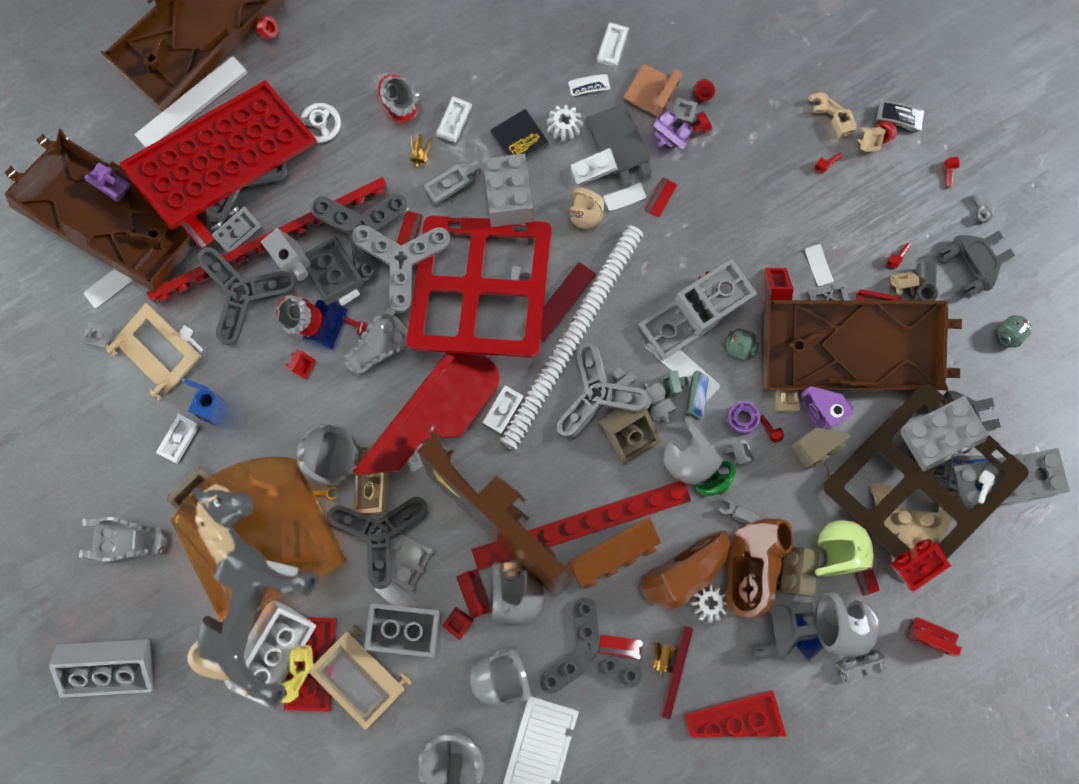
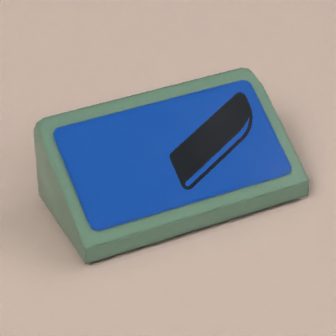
M697 370L694 371L691 379L686 416L691 415L695 419H702L709 377Z

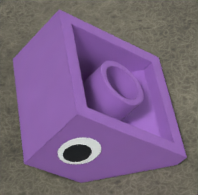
M811 386L799 395L801 403L817 428L829 430L854 414L849 399L844 398L842 394Z

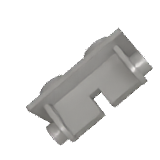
M877 649L870 650L866 655L846 657L835 664L842 672L840 673L842 682L847 681L850 683L863 678L861 670L865 669L867 677L883 672V669L887 668L885 663L887 658Z

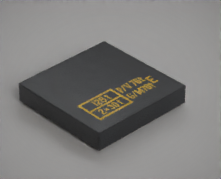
M526 109L490 130L491 135L506 156L525 153V157L528 158L549 145V141Z

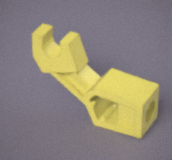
M311 645L294 646L290 650V673L294 676L280 683L285 686L287 695L284 696L281 703L291 702L298 697L299 689L308 673L314 667ZM298 661H305V668L301 670L298 667Z

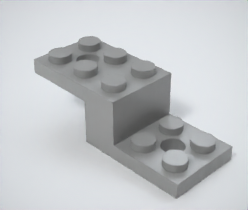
M731 258L677 293L673 302L640 322L638 327L660 359L664 361L716 327L720 319L754 298L757 293ZM728 284L732 292L724 294L721 292L720 286ZM664 326H671L674 329V334L666 336L662 328Z
M1059 448L1022 455V453L1013 455L1027 467L1028 477L1001 505L1070 492ZM1000 457L996 459L1003 463L1007 458ZM989 460L952 467L960 502L968 509H973L979 503L978 499L981 491L975 487V481L980 478L985 470L995 476L994 485L989 488L987 494L1004 477V473ZM1037 469H1043L1046 472L1044 481L1036 478L1035 472Z

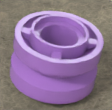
M747 401L736 403L729 411V425L738 434L746 435L756 430L760 421L758 408ZM747 413L751 418L748 423H741L738 420L739 414Z

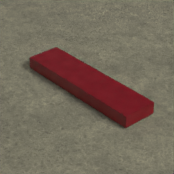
M581 262L577 263L544 306L540 339L542 342L547 340L596 277V273Z
M682 626L678 647L675 652L659 715L665 719H671L693 633V628Z

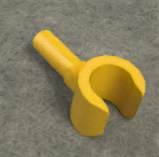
M332 486L322 491L307 490V496L326 497L330 501H335L337 497H330L328 492L330 490L338 491V489Z

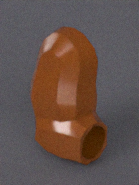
M765 518L750 522L736 531L728 560L726 603L730 611L737 616L757 618L770 610L775 599L776 581L782 565L781 558L793 549L792 527L788 521Z
M718 531L698 540L665 564L653 568L641 576L639 589L645 600L662 608L673 609L683 606L695 593L709 586L728 556L731 541L727 531Z

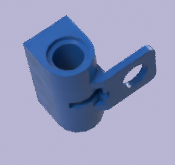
M183 378V383L199 389L192 400L188 412L200 420L220 427L227 409L224 400L208 387Z

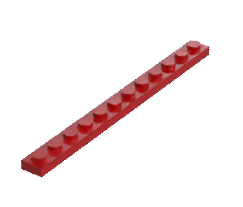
M381 177L334 201L345 207L351 205L357 207L365 203L366 198L370 196L375 198L385 193L384 189L387 188V184L384 178ZM309 212L279 227V229L289 236L294 233L297 236L308 230L307 227L313 224L318 226L325 222L317 219ZM271 232L222 255V257L230 265L235 262L241 264L249 260L248 256L254 253L259 255L266 252L267 250L261 241ZM199 266L160 285L155 293L151 290L146 293L151 301L162 303L170 298V294L176 291L182 293L190 289V284L195 282L198 284L210 279V277Z

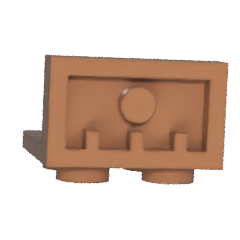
M642 64L627 90L624 100L655 116H662L680 84L682 72L675 69L670 76L646 64Z

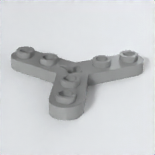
M366 225L356 227L352 233L353 242L357 247L390 266L389 304L391 309L397 313L406 312L411 306L412 266L443 251L450 243L449 232L439 227L403 245L394 242ZM399 254H403V257L407 258V260L403 261L402 269H399V261L395 260V258L399 257Z
M584 343L577 349L576 356L585 391L559 419L557 431L565 438L575 437L603 406L633 412H644L651 404L650 395L640 388L608 383L598 348L592 343ZM596 390L601 391L602 396L600 398L594 393Z

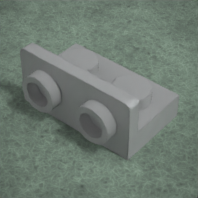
M238 206L234 207L229 212L227 220L217 222L211 227L213 230L212 236L227 253L240 246L261 227L260 223L244 206L238 208Z

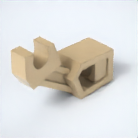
M820 92L810 96V103L817 101L820 104L814 107V113L828 112L834 116L831 123L839 139L855 133L857 126L851 110H845L830 99L828 94ZM839 118H845L846 122L841 123Z

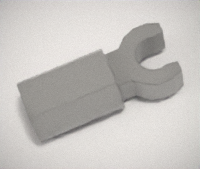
M723 498L722 501L729 505V509L723 510L719 508L718 512L721 515L730 514L733 519L745 525L757 521L759 514L739 504L738 506L734 505V502L729 498Z

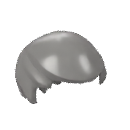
M324 424L312 427L300 438L297 445L296 456L299 469L315 485L323 487L338 485L343 480L349 479L350 475L353 474L352 470L359 462L360 446L355 443L352 435H347L345 428L342 426Z
M448 732L438 735L434 741L427 743L426 748L418 757L419 781L424 784H479L483 778L484 764L480 750L469 737L461 733Z

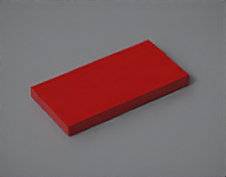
M305 617L316 624L314 631L305 646L311 645L313 664L335 644L337 618ZM298 661V667L301 670L305 668V661ZM334 662L325 670L332 678ZM290 671L286 676V680L291 679L294 676L292 673H290ZM308 673L298 691V697L291 702L284 703V711L331 712L332 696Z

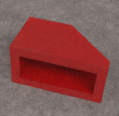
M765 268L766 300H792L794 288L787 268Z

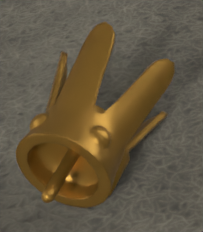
M422 134L418 135L415 143L411 135L412 153L410 154V161L416 163V167H418V164L426 163L427 152L433 138L428 140L422 151Z
M654 642L655 659L653 670L661 671L660 678H662L663 672H671V662L678 646L674 648L673 645H664L661 652V644Z

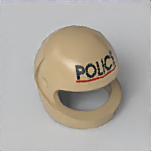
M575 188L571 194L573 203L569 207L570 219L577 227L583 229L592 228L602 219L604 199L591 190Z

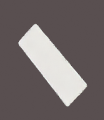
M114 269L84 291V295L93 307L97 308L133 280Z
M648 343L646 345V348L671 371L678 370L679 378L687 377L689 387L694 371L697 370L707 375L709 381L705 401H708L720 388L719 383L681 350L662 361L651 344Z

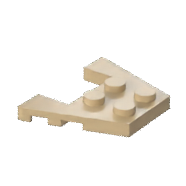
M870 485V493L873 495L875 506L892 490V486ZM950 492L957 500H959L958 492ZM939 505L938 513L896 509L884 521V524L910 549H913L917 542L928 538L939 544L946 536L952 517Z

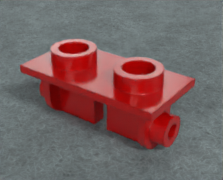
M469 570L456 576L471 618L475 619L490 613V602L478 570Z

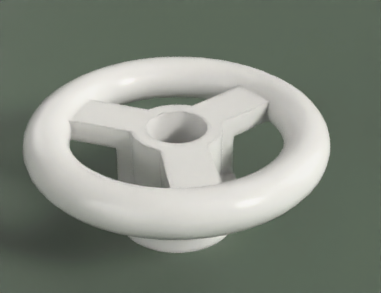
M315 103L308 106L299 118L306 127L314 126L316 129H320L323 136H314L316 143L330 141L338 134L341 127L339 113L334 107L325 103ZM331 113L334 117L335 124L334 128L329 133V131L326 128L327 118Z

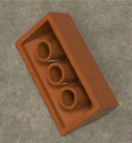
M647 517L570 560L572 563V574L580 588L586 586L589 589L599 583L597 579L605 575L606 578H609L619 572L617 569L619 566L625 564L628 567L638 561L637 556L643 553L648 556L657 551L656 546L661 542L651 518Z

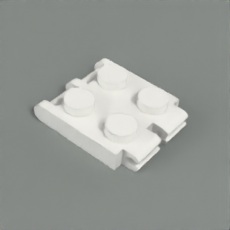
M402 534L392 539V581L414 592L416 589L414 587L421 573L424 574L426 570L424 567L430 555H433L435 551ZM424 552H427L421 565L418 566ZM415 570H417V573H416L414 579L412 580L411 584L409 585L408 583H409L411 577L413 576Z

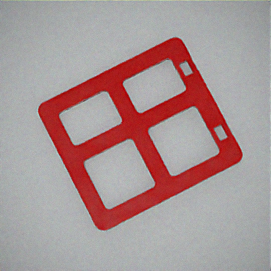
M427 217L424 220L422 235L439 227L446 229L449 234L471 236L466 275L463 277L433 275L435 255L417 264L406 339L408 347L414 351L523 358L537 356L540 349L552 236L551 225L544 221H534L491 227V221L488 218ZM449 223H461V227L449 228ZM515 226L527 227V232L514 231ZM487 238L534 239L535 247L531 279L525 281L483 278L482 271ZM431 292L463 294L457 336L424 334ZM481 295L520 296L529 299L525 337L523 340L474 337L478 303Z

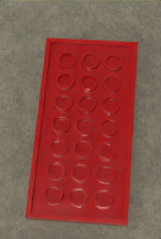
M264 80L121 161L120 167L169 228L173 230L316 144V138L271 85Z

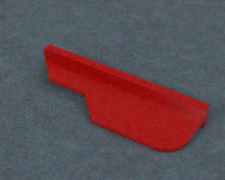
M445 353L352 472L360 477L367 474L400 471L423 440H428L431 437L429 433L431 425L434 427L432 433L436 432L442 439L460 437L497 389L500 376L496 365L485 355Z

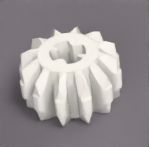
M567 104L564 105V109L557 105L556 112L551 111L549 113L550 118L547 119L548 132L554 133V139L560 136L562 142L565 141L566 137L572 141L574 135L580 134L579 128L582 127L583 122L580 121L581 114L575 113V107L568 110Z
M709 584L706 590L702 589L699 591L700 594L695 593L693 595L698 600L690 602L692 606L697 605V609H694L692 613L697 614L701 612L699 616L700 621H703L706 615L708 623H712L713 616L717 621H720L721 616L718 612L724 615L727 614V610L722 608V606H728L726 601L722 602V598L726 597V592L719 595L720 586H716L712 592V584ZM707 597H710V600L715 602V606L711 607L712 610H709V606L704 604L708 600Z

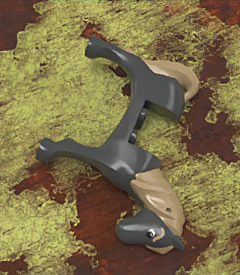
M218 484L212 485L206 490L195 487L193 494L199 500L196 507L197 514L195 520L200 537L204 540L210 555L215 559L217 568L214 577L221 584L233 589V593L230 596V604L223 623L208 615L203 617L197 635V642L192 646L187 655L189 665L192 670L201 676L230 681L241 687L245 696L250 695L253 698L263 700L270 707H276L283 700L286 688L277 682L267 684L257 678L247 667L244 659V649L249 631L252 628L255 614L262 602L267 586L278 590L285 596H291L295 592L308 596L317 587L318 574L307 570L296 576L281 574L268 566L266 558L255 547L242 540L233 526L239 520L249 516L253 511L254 505L248 494L233 493Z

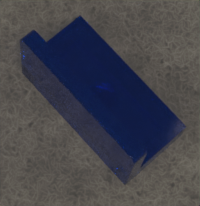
M317 300L315 307L322 314L321 326L314 336L308 337L303 335L302 339L315 342L327 349H333L348 309L335 302L326 305L324 300Z

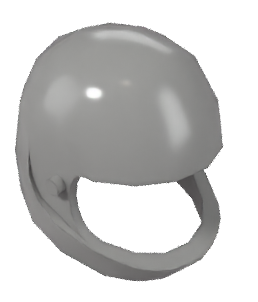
M689 415L685 416L684 419L693 435L690 446L686 450H682L668 440L665 446L663 462L667 471L675 479L685 484L697 485L709 479L722 464L723 457L700 425Z
M500 562L493 563L490 592L491 620L513 626L528 624L541 611L544 600L542 584L533 574L527 571H523L515 581L507 580L501 576Z
M828 591L819 598L816 607V626L823 647L829 652L842 656L857 657L866 655L875 646L879 636V622L875 612L867 604L857 600L850 603L846 609L841 597L833 591ZM830 597L836 605L839 620L838 626L829 623L825 619V605Z
M515 647L496 651L483 657L473 665L470 674V685L473 694L480 702L492 706H502L504 703L511 704L514 700L525 701L531 698L525 670Z

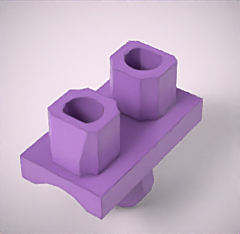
M671 110L655 118L653 126L658 129L655 136L660 139L657 145L661 148L666 144L671 148L674 144H677L683 149L687 145L692 127L687 123H683L676 129L672 124L677 119V116Z
M98 163L95 169L84 177L87 182L117 202L126 195V191L131 187L128 181L114 173L113 169L105 167L101 163Z

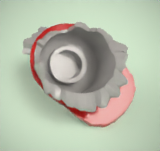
M382 72L381 75H376L374 81L378 83L377 97L381 106L387 110L395 122L401 124L410 121L417 113L416 103L420 95L414 89L412 83L397 74Z
M294 294L286 295L279 299L275 307L278 317L276 321L283 326L285 333L311 337L318 332L322 323V314L310 301Z

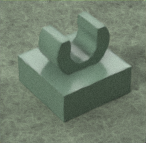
M678 370L670 371L660 377L662 386L666 391L665 398L676 396L682 392L683 386L689 385L687 377L679 378Z

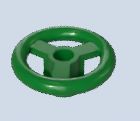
M723 460L720 467L728 468L729 474H721L717 469L703 486L702 482L695 485L696 490L704 496L725 493L735 478V466L731 462Z

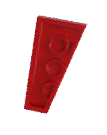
M773 690L684 714L691 738L787 737Z

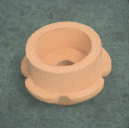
M518 561L504 562V569H502V572H507V576H520V571H524V568H522Z

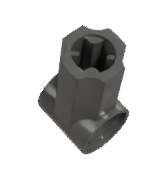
M930 262L918 263L916 275L919 276L920 285L915 288L913 300H935L938 297V289L936 288L937 265ZM921 293L927 294L929 299H925Z

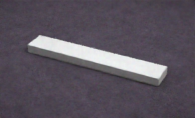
M232 56L134 135L146 148L173 133L248 74L246 69Z

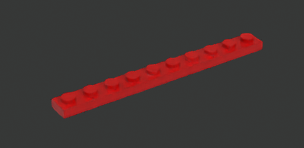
M678 481L528 530V532L540 544L545 543L551 548L691 501L686 484ZM497 541L471 549L478 571L490 568L496 562L502 564L515 559Z

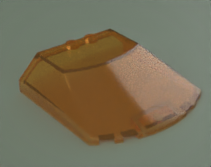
M272 456L246 460L222 469L196 487L206 490L212 485L218 484L227 488L230 492L246 493L250 496L254 505L253 511L249 516L239 520L233 528L244 542L255 547L268 561L297 567V575L307 570L318 574L319 578L347 560L306 477L300 471L296 458ZM192 491L180 504L171 522L221 623H223L233 589L221 584L214 577L217 565L215 559L210 555L204 540L200 537L195 520L197 514L196 507L199 500ZM267 586L259 608L284 595L278 590Z

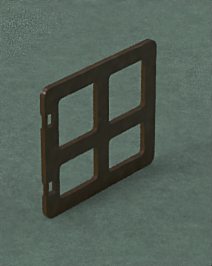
M929 384L921 385L826 480L823 487L826 495L895 558L902 553H907L911 549L885 526L884 521L916 489L922 490L957 522L956 527L938 544L948 559L1028 477L1027 467L1006 451L990 435L985 442L974 448L1004 473V477L986 495L983 504L978 503L973 509H968L932 477V472L939 465L923 472L917 462L913 461L892 442V437L922 407H928L931 411H935L941 402L944 405L950 403L946 397ZM995 450L1007 458L1003 463L991 455ZM876 454H881L903 473L904 478L872 510H868L845 489V485Z

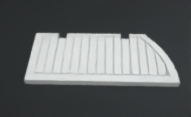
M535 697L529 698L503 784H551L552 780L559 782L571 741V736L565 735L566 728L574 730L579 711Z

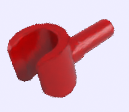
M839 153L828 161L821 157L814 167L821 173H824L830 165L841 159L843 154Z
M950 157L944 162V168L947 170L946 187H952L953 169L959 168V157Z
M906 243L898 255L891 253L887 265L897 268L911 245Z
M346 316L342 318V321L357 327L356 334L360 336L367 329L368 324L366 322L354 321Z
M761 415L760 420L767 428L770 440L772 442L783 440L784 432L782 428L773 429L765 416Z

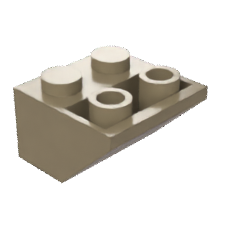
M815 428L789 448L805 469L810 465L814 469L830 458L827 455L828 453L832 456L847 446L845 441L851 436L844 432Z
M793 547L790 553L781 558L782 565L776 581L775 593L815 597L817 581L815 570L818 569L819 552L807 548Z

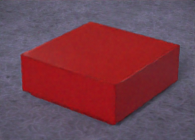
M455 607L442 627L460 640L474 620Z

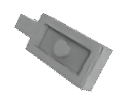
M477 161L467 166L465 163L457 164L424 184L423 188L434 205H437L471 184L475 180L474 176L481 172V167Z

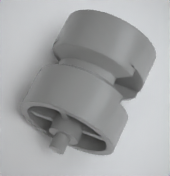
M660 382L652 386H648L645 383L643 385L644 390L651 398L648 412L653 423L664 420L666 423L669 422L668 416L677 408L670 398H665L666 391Z

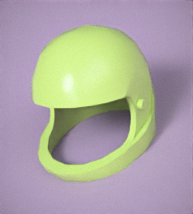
M837 520L823 528L819 535L817 546L826 552L827 560L825 567L815 570L817 577L837 576L872 569V541L862 526L853 521Z

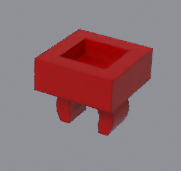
M297 349L296 352L291 353L293 357L290 363H286L285 366L289 371L306 380L316 360Z

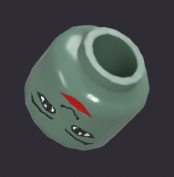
M1016 315L1008 317L997 329L1000 342L1005 346L1013 348L1021 346L1030 337L1032 332L1030 322L1025 317Z
M737 328L734 332L730 331L725 343V348H728L727 351L730 355L743 360H747L751 354L756 355L759 343L756 342V335L741 328Z

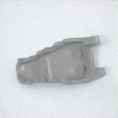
M389 308L373 318L371 323L368 324L366 331L361 334L356 346L344 355V362L351 372L360 375L374 364L408 347L406 343L408 327L397 316V312Z
M117 517L83 519L82 526L94 527L92 551L80 550L79 558L100 562H113L146 554H161L167 546V533L161 528L145 527Z

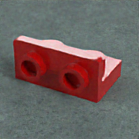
M929 538L920 540L914 545L913 549L898 555L895 561L891 563L893 569L899 573L908 589L912 592L951 567L938 544Z
M915 617L907 638L949 656H959L962 647L956 645L959 637L958 634Z

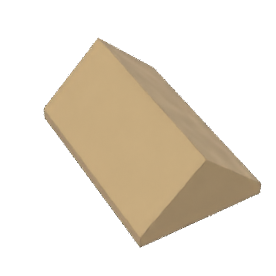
M372 446L360 447L359 462ZM391 472L367 474L360 477L356 475L354 511L364 515H386L389 513Z

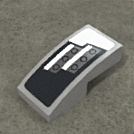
M882 100L879 104L876 121H889L895 127L901 126L916 133L921 131L924 111L909 105Z

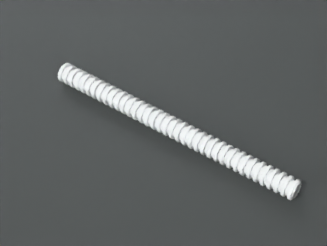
M628 225L626 231L622 234L623 237L619 238L620 242L616 243L617 248H613V253L609 255L610 259L606 260V264L602 267L603 270L599 272L600 276L596 277V281L592 284L593 287H590V293H587L586 298L582 300L583 304H580V310L576 311V316L572 317L573 321L569 322L570 327H566V333L562 334L563 338L559 339V344L555 346L556 350H553V355L548 358L549 362L545 363L546 367H543L541 369L542 373L538 374L539 379H535V385H532V390L528 391V397H525V402L521 403V409L518 408V414L513 416L515 419L510 421L511 426H507L506 429L508 431L503 433V438H500V443L513 451L517 450V444L520 445L521 443L520 439L525 437L524 432H528L527 427H530L532 425L530 422L535 420L534 415H538L539 412L537 410L542 408L541 404L545 403V397L549 396L548 392H551L552 386H555V380H558V375L563 372L562 368L566 367L565 363H568L570 361L569 357L573 356L572 351L576 350L575 346L579 345V340L583 339L582 334H586V328L590 327L589 323L593 322V317L597 315L596 311L600 310L599 306H602L603 300H606V294L610 293L609 289H612L613 283H616V277L620 276L619 272H622L623 266H626V261L630 259L629 255L633 254V250L637 248L636 244H639L640 239L643 237L642 231L637 227Z

